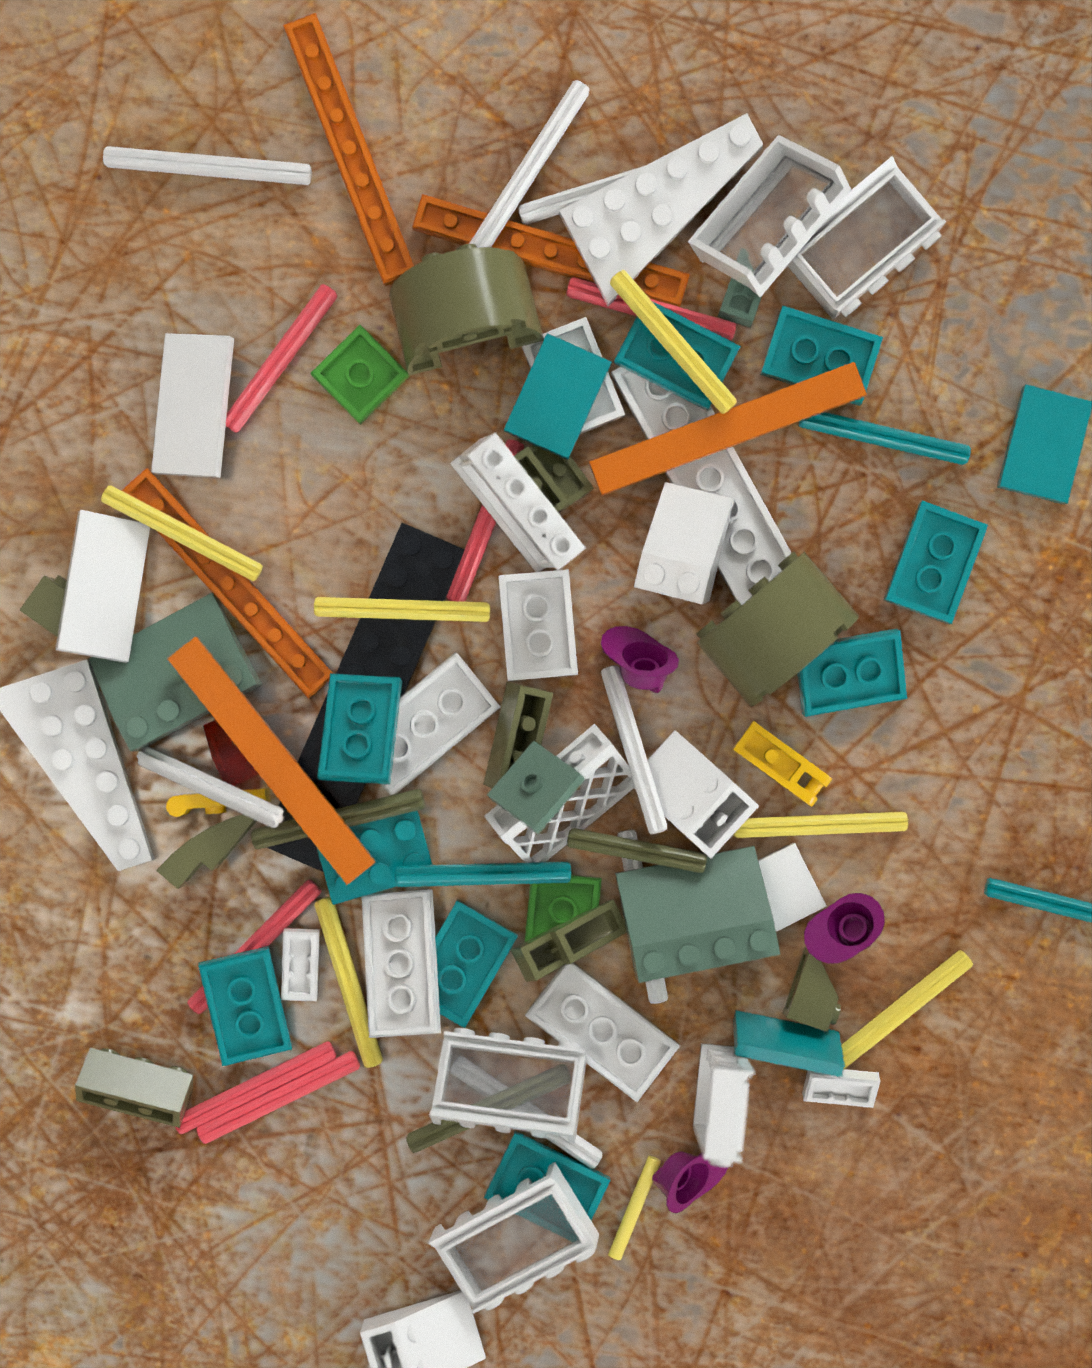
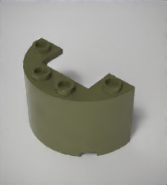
M464 244L455 251L444 254L430 253L422 257V262L404 272L393 282L389 297L408 376L441 368L442 364L439 355L441 352L507 335L510 349L544 341L524 261L514 251L490 247L477 248L475 244Z
M805 551L800 556L792 552L778 564L782 571L771 581H768L764 576L748 590L752 597L742 605L736 600L721 613L725 619L718 625L710 621L696 633L700 638L696 643L750 707L758 704L763 700L762 697L767 693L769 695L795 676L835 642L839 633L843 630H848L860 617Z

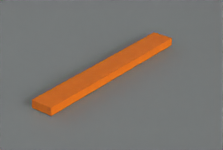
M313 13L283 26L384 286L393 284L395 280L413 267L414 264L316 13Z
M422 194L412 229L416 232L464 245L470 243L488 214ZM508 220L491 247L514 251L524 261V264L570 278L575 277L595 283L571 238ZM650 262L634 281L649 299L680 307L690 274Z
M852 362L735 406L724 414L719 412L590 461L589 465L600 494L603 496L861 399L867 393L856 364Z
M148 468L121 490L209 536ZM158 532L308 699H311L329 683L330 674H334L331 669L248 578Z
M197 636L167 658L347 885L376 863V860Z

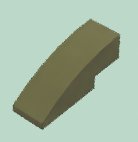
M242 814L211 826L191 838L172 853L156 871L179 889L187 884L203 864L211 871L217 869L257 821Z
M613 899L531 938L511 949V952L525 981H537L565 964H572L627 933L626 926Z

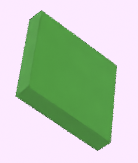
M361 325L349 334L310 373L360 425L410 377L408 372Z
M571 875V880L568 883L530 884L525 942L579 914L599 906L601 878Z

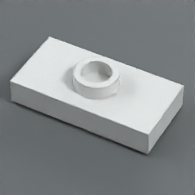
M284 928L281 1000L317 1001L320 929Z
M844 1069L842 1077L807 1071L802 1091L803 1101L873 1108L880 1085L879 1073Z

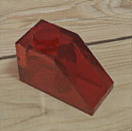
M216 720L203 725L211 757L224 782L238 787L260 776Z

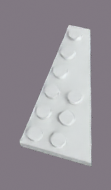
M747 113L559 210V215L607 306L618 296V293L610 285L611 278L619 271L625 270L634 280L694 219V216L716 196L731 178L733 179L762 149L763 142Z
M86 659L1 687L0 712L115 868L121 871L154 860L90 661Z

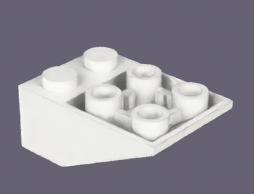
M676 730L670 734L647 760L664 816L709 858H712L759 807L754 800ZM631 777L628 783L636 790L633 778Z
M461 1290L364 1319L360 1331L370 1368H467L486 1359L471 1305Z

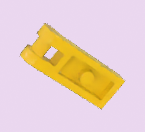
M755 721L751 722L732 748L733 751L810 807H813L818 800L816 795L823 786L827 788L832 781L829 775ZM804 772L811 777L805 788L797 783Z
M270 788L243 790L267 802H271ZM199 793L176 795L168 799L166 803L167 812L173 817L187 815L194 808H205V814L227 813L226 806Z

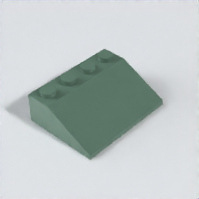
M213 593L134 634L129 662L123 663L96 657L89 658L113 720L130 752L141 751L144 747L150 746L210 714L167 659L195 636L202 641L244 695L263 685Z
M755 846L719 852L712 858L707 856L706 869L702 873L662 865H653L615 873L635 978L639 983L781 955L774 919Z

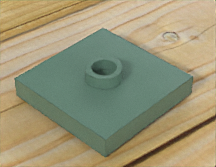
M533 741L487 796L539 835L586 779L580 772Z

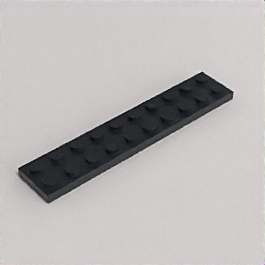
M401 523L369 599L445 601L465 549L405 523ZM360 618L336 674L400 677L402 680L401 696L406 693L437 620ZM326 695L299 757L298 764L333 808L338 809L357 804L366 783L320 780L317 777L327 704ZM280 801L278 807L283 810L284 819L282 822L293 820V816ZM309 837L266 847L323 872L316 845Z

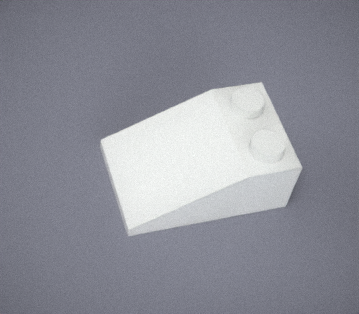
M665 482L641 554L634 587L698 604L709 602L734 498Z

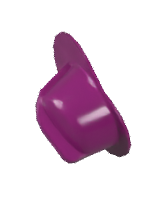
M616 626L608 629L602 635L601 647L603 652L620 666L621 675L625 683L633 688L659 693L667 676L678 668L679 658L675 652L637 628Z
M863 893L848 894L818 913L808 922L804 932V944L808 952L818 961L827 964L842 963L869 948L881 935L885 925L884 911L879 902L870 895Z
M676 1152L652 1176V1181L666 1196L668 1210L676 1214L682 1212L693 1201L718 1184L728 1167L710 1164V1159H704L702 1153L695 1156L686 1152Z

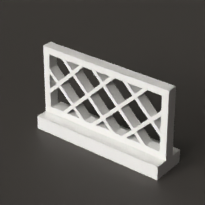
M595 724L556 755L559 759L580 772L586 780L581 784L580 790H576L568 799V801L577 800L574 810L563 812V805L549 822L547 833L536 834L499 805L495 806L484 816L499 837L525 863L546 862L567 845L570 829L585 830L634 789L628 783V780L632 777L629 765ZM609 759L607 767L599 768L603 763H605ZM614 776H628L618 786L611 787ZM604 777L601 788L590 789L593 778ZM598 798L594 806L590 809H584L587 799ZM571 821L570 826L564 831L557 832L560 822ZM527 828L525 836H517ZM544 843L543 848L533 857L529 856L533 844Z

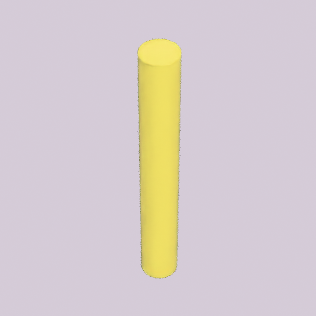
M648 1156L608 1253L613 1259H622L653 1183L652 1176L658 1171L661 1160Z

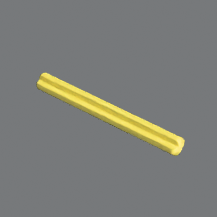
M625 270L616 273L610 280L612 288L722 414L728 412L736 404V398Z
M111 485L107 486L102 494L101 501L251 581H255L259 577L263 566L251 558Z
M317 597L314 601V614L318 617L487 622L490 619V605L487 602Z
M905 812L748 818L733 835L736 838L906 831L908 828V817Z
M325 897L317 900L314 906L365 1068H371L382 1063V1054L377 1038H369L368 1010L336 905H332L330 897Z
M961 950L957 951L841 1045L845 1064L844 1069L969 970L973 963L967 954Z

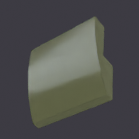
M535 445L527 446L514 455L558 513L573 505L594 489L571 456L567 460Z

